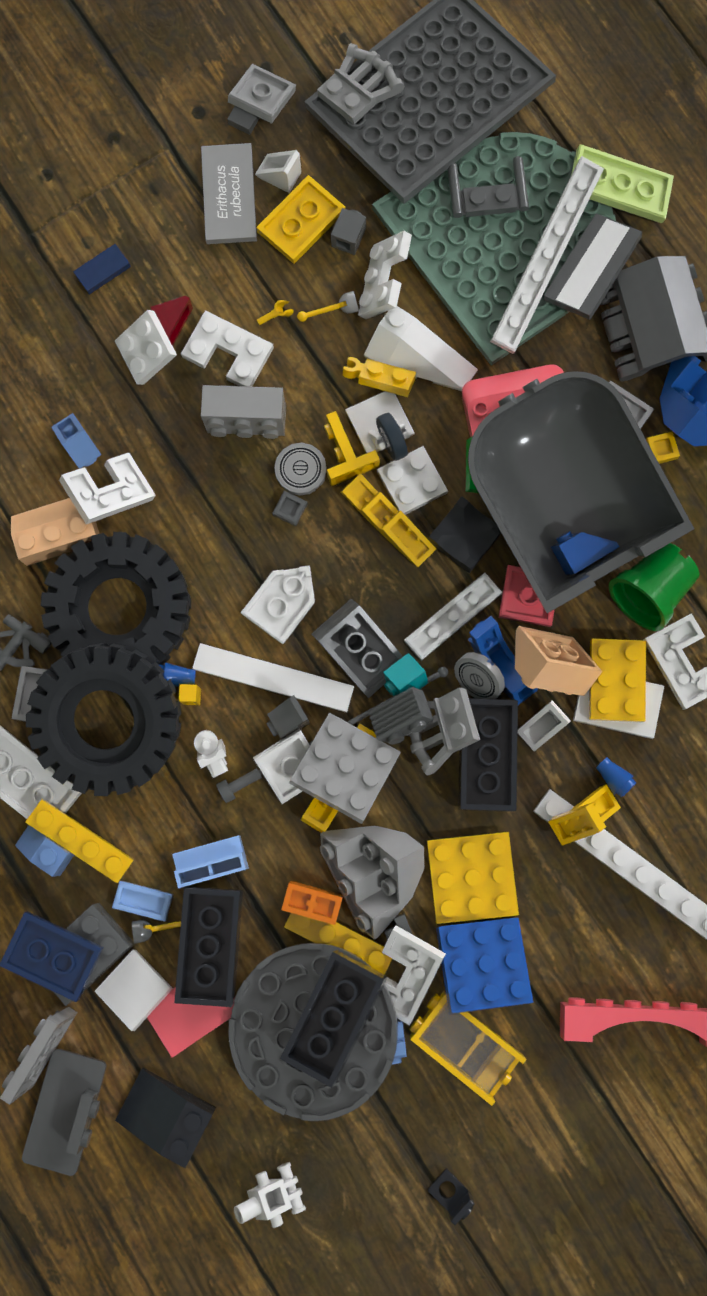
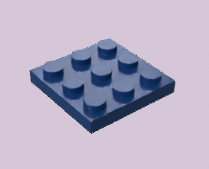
M518 917L436 928L439 950L446 953L441 964L449 1014L533 1003Z

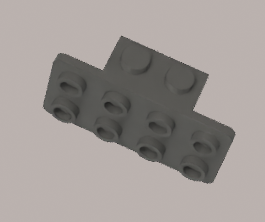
M55 1049L52 1052L23 1151L22 1161L24 1163L73 1176L77 1172L83 1149L88 1147L91 1139L92 1130L89 1128L92 1118H96L100 1107V1101H97L107 1067L105 1061L63 1049Z

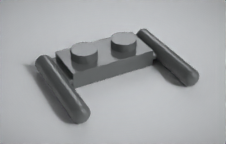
M516 156L513 159L516 185L514 183L463 188V190H460L457 164L452 163L447 170L453 217L513 213L516 210L527 211L529 203L523 158Z

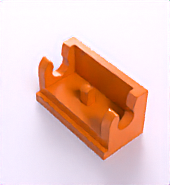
M290 881L281 910L335 925L343 895Z

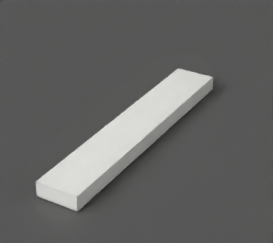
M201 643L192 668L199 672L291 697L295 695L296 699L346 713L354 690L352 685Z

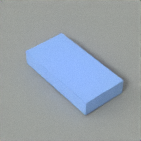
M119 881L112 908L165 922L167 921L174 894Z

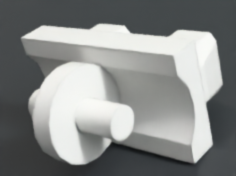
M208 730L199 732L194 739V746L197 750V761L200 767L207 766L213 778L228 771L227 762L224 758L226 750L222 739L218 740L217 736Z

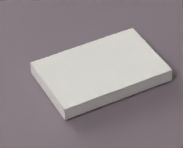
M646 682L645 722L589 720V690L584 696L578 695L573 721L653 739L664 686Z

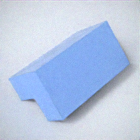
M240 835L172 854L176 867L174 874L178 888L249 869Z

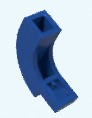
M490 616L485 621L476 624L473 630L469 632L471 637L468 639L474 652L486 656L489 659L487 662L492 666L494 664L497 665L504 677L505 687L503 691L511 700H518V705L535 693L538 688L531 689L522 682V677L515 670V656L505 643L499 625L494 618Z

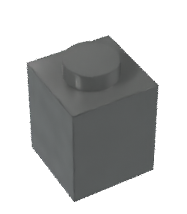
M342 208L331 233V247L355 255L366 230V216H363L357 210Z

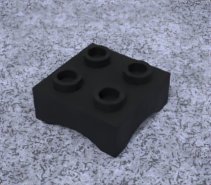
M461 497L444 520L431 533L428 540L435 548L466 572L470 573L502 533L496 522L483 515L468 500Z

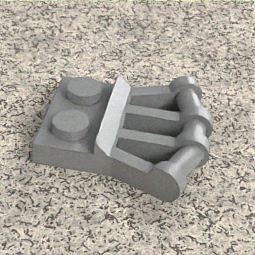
M350 43L340 69H335V73L317 89L318 97L355 125L377 103L401 93L404 89V84L394 73L393 65L388 61L381 60L380 55L376 51L362 50L356 44ZM355 59L364 61L350 76L348 75ZM373 68H376V69L378 70V71H377L367 82H365L363 85H361V84L358 83V82H360ZM385 79L388 81V86L372 92Z
M458 688L440 698H434L433 701L427 702L430 709H435L436 715L432 716L434 720L426 724L427 727L424 730L407 734L412 741L410 746L411 752L417 756L423 765L422 770L425 775L435 773L452 753L480 740L468 694L464 688ZM439 725L440 733L422 741L421 733ZM444 743L440 751L431 759L426 751Z

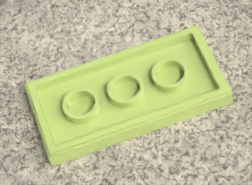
M581 144L578 146L572 173L581 156L604 168L590 200L659 223L664 222L669 205L673 175Z

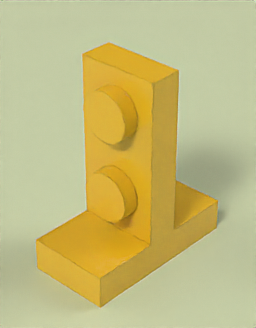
M334 411L327 414V424L324 425V429L328 439H334L337 446L334 448V452L338 462L342 463L327 469V476L331 486L354 478L360 473L363 474L378 468L380 459L376 450L356 458L337 412Z
M606 784L596 789L570 811L553 817L548 823L561 845H565L601 832L606 828L604 821L621 807Z

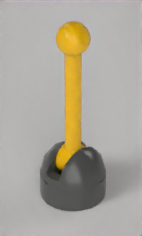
M145 920L132 921L134 943H142L149 940L155 931L181 927V921L151 926Z

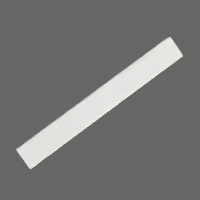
M583 156L578 160L490 341L512 354L516 351L604 168Z

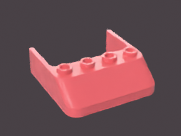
M545 365L468 381L462 389V401L470 437H473L477 427L484 418L500 407L499 400L511 393L516 398L525 392L522 387L535 379H538L541 383L552 376L564 373L563 370L557 365Z

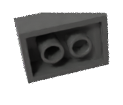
M352 599L312 633V636L368 698L386 683L383 672L403 657L362 607Z

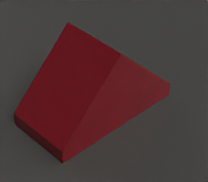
M187 296L150 307L151 311H154L172 346L193 310L190 298Z

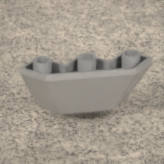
M379 826L330 830L320 833V852L358 928L362 932H366L373 939L378 938L413 897L424 871V846L407 833Z

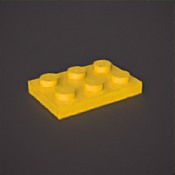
M308 175L256 227L257 232L295 264L337 221L342 208L346 209V207Z
M591 639L590 658L602 670V673L589 689V720L645 722L646 641Z

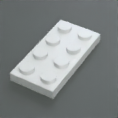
M0 725V798L26 819H28L42 798L66 814L82 793L71 790L73 783L69 781L62 785L52 777L55 771L50 766L44 769L36 759L39 756Z

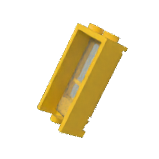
M443 991L440 996L436 993L426 1006L429 1010L423 1018L418 1016L409 1028L412 1031L410 1034L411 1041L493 1106L495 1103L493 1097L502 1084L506 1086L512 1078L510 1073L520 1061L524 1064L527 1059L472 1013L449 1014L446 992Z

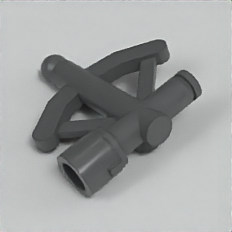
M8 614L3 623L12 630L0 632V637L11 635L13 637L3 650L0 648V670L2 671L6 664L14 667H33L35 661L30 659L29 646L32 645L33 648L44 654L51 646V641L43 632L41 634L35 633L31 630L32 626L25 621L21 623ZM23 642L24 659H17L13 657V654Z

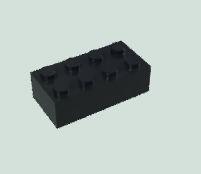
M469 699L480 740L459 750L458 810L514 812L517 807L518 700Z
M184 887L174 1003L232 1007L234 1004L243 890Z
M339 950L333 951L280 1059L332 1088L337 1082L388 976Z

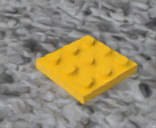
M509 832L427 840L436 924L519 915Z

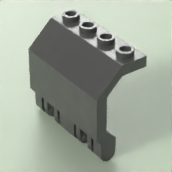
M657 256L621 270L600 303L602 306L617 300L620 302V305L601 313L602 320H605L603 324L609 344H611V352H620L631 347L634 353L620 357L614 362L618 368L617 373L621 382L642 376L650 369L687 356H704L707 362V310L702 312L700 303L705 302L701 287L695 288L693 279L698 278L694 263L688 265L686 256Z

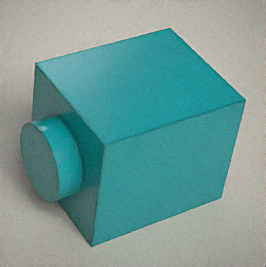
M409 653L383 672L386 680L384 686L393 697L411 687L421 689L428 684L425 670Z

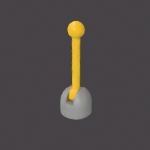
M354 291L343 294L338 304L307 313L301 311L297 314V319L304 322L308 317L339 308L345 313L358 312L359 309Z

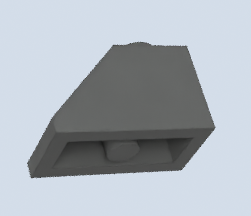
M295 695L267 714L270 718V721L266 723L274 737L279 734L281 739L310 724Z

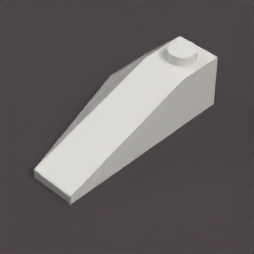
M398 306L389 310L380 321L364 353V357L367 359L416 372L415 379L419 377L433 381L434 384L462 391L463 386L468 381H471L478 371L476 367L418 319Z

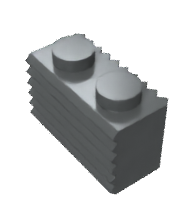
M414 687L368 711L373 729L375 730L374 733L377 735L376 738L391 745L402 742L404 736L411 732L416 733L424 730L427 727L426 724L434 720L423 690Z

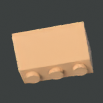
M70 498L11 516V536L17 557L26 566L60 556L63 553L72 552L71 546L81 540L89 543L92 541L91 536L99 534L96 521L85 524Z
M518 626L516 629L515 670L522 677L521 680L527 687L531 689H545L549 692L557 691L568 695L584 696L602 673V670L573 637Z

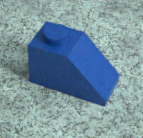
M568 531L556 538L558 543L551 546V549L564 573L568 575L579 572L617 549L619 545L615 541L579 532L572 534L571 531Z

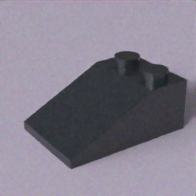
M142 1068L115 1121L161 1156L186 1168L216 1107Z

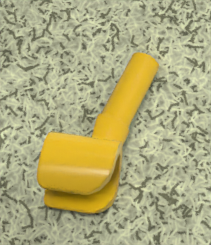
M277 301L271 312L257 319L259 325L277 316H291L294 310L288 309L283 312L284 305L288 304L289 301Z

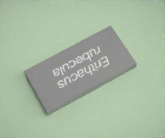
M251 143L201 146L206 243L220 244L257 241Z

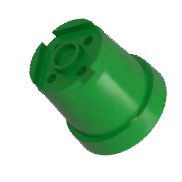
M669 543L652 554L643 557L629 570H623L609 582L610 595L618 608L633 622L651 631H661L673 617L675 607L700 576L699 569L690 556L685 559L679 554L682 549L674 544Z

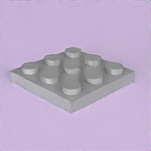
M329 713L289 784L362 824L401 752Z
M67 1007L62 1011L57 1010L54 1015L50 1014L46 1020H41L33 1033L37 1036L31 1046L27 1045L23 1049L17 1060L21 1064L15 1072L11 1071L4 1080L2 1088L5 1090L0 1097L1 1100L10 1105L34 1086L51 1058L52 1052L57 1048L78 1012Z

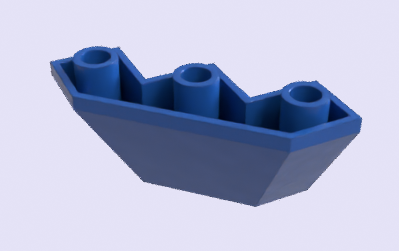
M687 356L672 361L660 396L663 422L675 434L692 446H707V372L698 366L701 362L700 359L696 356Z

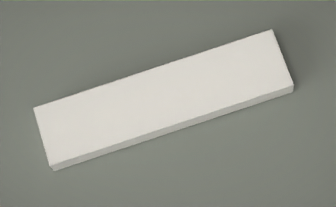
M486 573L482 574L404 639V642L422 661L500 596L502 591Z

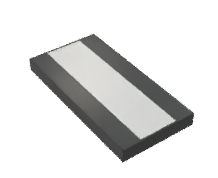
M596 213L545 293L544 301L590 320L642 238V231Z

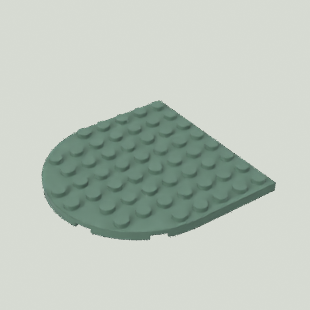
M503 132L500 133V136L485 138L456 162L460 190H463V188L514 183L516 185L513 159L516 156L522 157L529 203L527 211L516 210L513 213L465 217L463 215L460 218H454L448 170L444 171L405 204L392 192H389L372 204V210L392 236L402 231L412 235L408 257L491 366L510 353L490 341L571 177L576 152L572 151L571 153L558 146L555 140L530 133ZM589 199L518 347L570 312L544 301V295L595 214L597 213L616 221L611 206Z

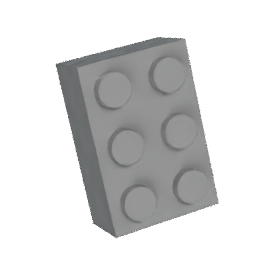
M203 385L201 418L207 433H211L215 437L237 434L238 437L250 438L252 435H263L265 438L275 439L278 436H285L286 403L283 388Z

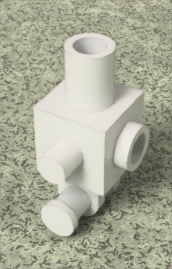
M290 1162L277 1167L282 1179L269 1180L266 1171L255 1175L258 1186L247 1191L249 1200L234 1207L235 1217L240 1224L255 1217L256 1220H270L272 1227L276 1228L283 1224L281 1213L292 1208V1214H297L306 1209L300 1197L302 1190L301 1188H296L295 1184L298 1182V1178L293 1176Z

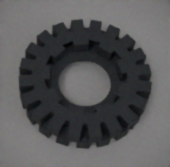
M113 532V536L107 537L105 533L91 536L92 541L89 543L81 540L71 546L74 552L69 556L63 553L55 562L58 569L55 573L49 571L44 582L48 586L47 593L42 592L40 606L45 609V614L41 615L44 628L49 631L50 635L47 637L54 648L59 650L61 656L64 657L74 650L83 649L92 644L104 643V646L119 644L126 646L128 651L133 652L136 649L146 654V660L151 664L156 662L163 665L171 658L169 655L173 649L178 650L183 642L182 634L184 630H188L191 619L188 615L189 609H191V596L187 590L188 585L173 559L160 546L151 544L147 538L139 535L130 537L127 532ZM123 578L134 582L141 588L146 599V613L142 622L134 630L123 635H110L100 631L93 624L89 616L88 606L93 591L101 583L109 579Z
M104 643L92 644L86 648H79L68 653L53 663L37 680L36 684L38 686L31 691L27 703L31 705V710L26 713V727L32 728V734L28 736V740L32 750L39 749L41 755L36 759L42 767L46 769L50 766L55 771L52 777L62 785L69 781L73 783L71 790L83 794L88 790H94V796H108L112 791H116L117 795L130 792L134 786L138 785V787H141L151 780L153 775L159 772L171 756L176 746L175 742L180 735L181 723H179V716L182 714L179 700H175L174 694L176 689L171 679L166 681L162 675L165 671L156 662L153 664L148 662L146 654L136 649L133 652L128 651L126 646L111 644L110 646H104ZM106 690L117 693L128 702L134 715L132 733L118 747L112 749L93 747L86 743L76 730L74 716L77 705L83 697L94 691Z

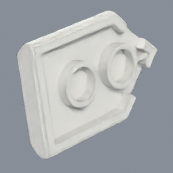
M310 566L272 571L241 611V614L278 642L284 644L315 603Z

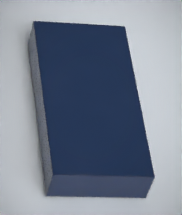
M114 244L73 271V273L90 295L131 266L117 245Z

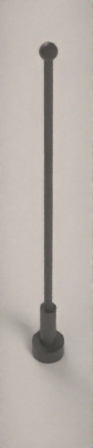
M440 667L437 673L427 677L428 683L439 677H446L448 669ZM373 708L347 722L351 725L368 717V711ZM256 768L229 784L225 779L216 784L225 803H228L236 798L235 792L261 779L263 773Z

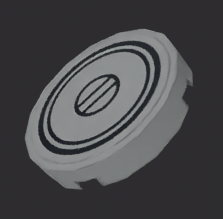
M305 443L291 444L284 448L277 456L275 463L276 479L287 492L299 496L311 494L325 481L327 473L325 458L320 450L314 446Z
M472 652L466 653L456 662L454 670L459 684L462 688L466 689L468 694L476 699L498 698L505 687L504 677L497 665L494 664L492 666L487 662L489 659L486 656Z

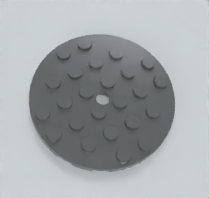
M322 943L291 946L270 955L259 963L239 988L234 999L231 1019L229 1020V1044L232 1058L247 1088L250 1091L252 1090L264 1102L263 1104L282 1115H289L304 1121H322L337 1118L365 1103L377 1091L389 1073L394 1061L398 1041L397 1015L391 995L384 984L352 1052L332 1088L280 1059L332 952L339 950L371 967L360 957L343 948Z

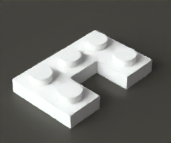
M402 231L373 245L370 251L369 268L364 278V291L359 300L360 309L358 316L368 319L397 307L402 283L394 279L388 281L391 266L407 259L411 234Z
M205 310L181 352V356L205 369L216 348H219L237 357L226 375L227 380L238 386L252 387L274 347L272 343Z
M130 453L106 461L104 466L115 483L100 489L97 488L85 467L61 475L59 481L85 524L150 502L156 496Z
M692 613L643 639V641H646L649 652L683 710L707 698V667L695 672L682 650L705 637Z
M395 926L382 953L406 966V969L399 983L387 978L385 985L393 1000L397 1019L410 1026L446 953L402 928Z

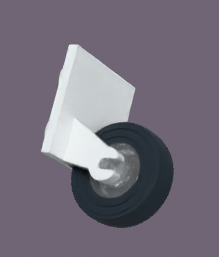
M385 391L345 409L366 454L374 450L378 452L386 448L394 461L408 455L405 439L413 436L415 433L394 393Z

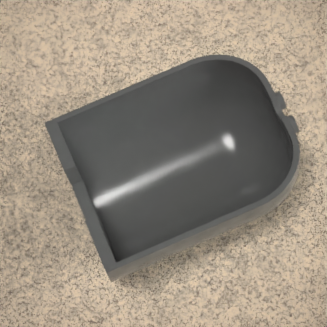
M565 372L552 376L541 383L538 379H535L522 387L525 392L515 398L514 394L511 393L499 400L500 407L491 412L479 424L469 446L468 466L472 481L546 613L596 586L594 581L638 556L646 557L694 530L691 521L621 394L605 379L587 372ZM568 531H571L572 534L579 532L615 541L619 545L617 549L579 572L568 575L564 573L551 549V546L558 543L556 538Z

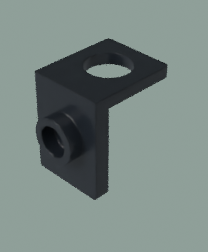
M447 1168L428 1188V1192L448 1211L450 1221L454 1225L460 1220H464L473 1209L475 1203L472 1193ZM450 1181L455 1185L456 1190L452 1197L445 1198L439 1193V1187L443 1182Z

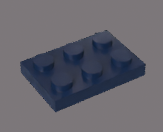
M27 911L24 912L0 962V966L77 1002L104 947Z

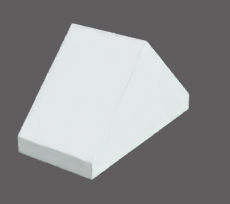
M297 150L267 154L255 175L290 193L301 174L300 153Z
M551 701L520 727L517 733L533 751H536L571 721Z

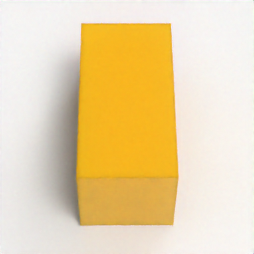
M180 684L179 702L183 705H200L201 688L197 685Z

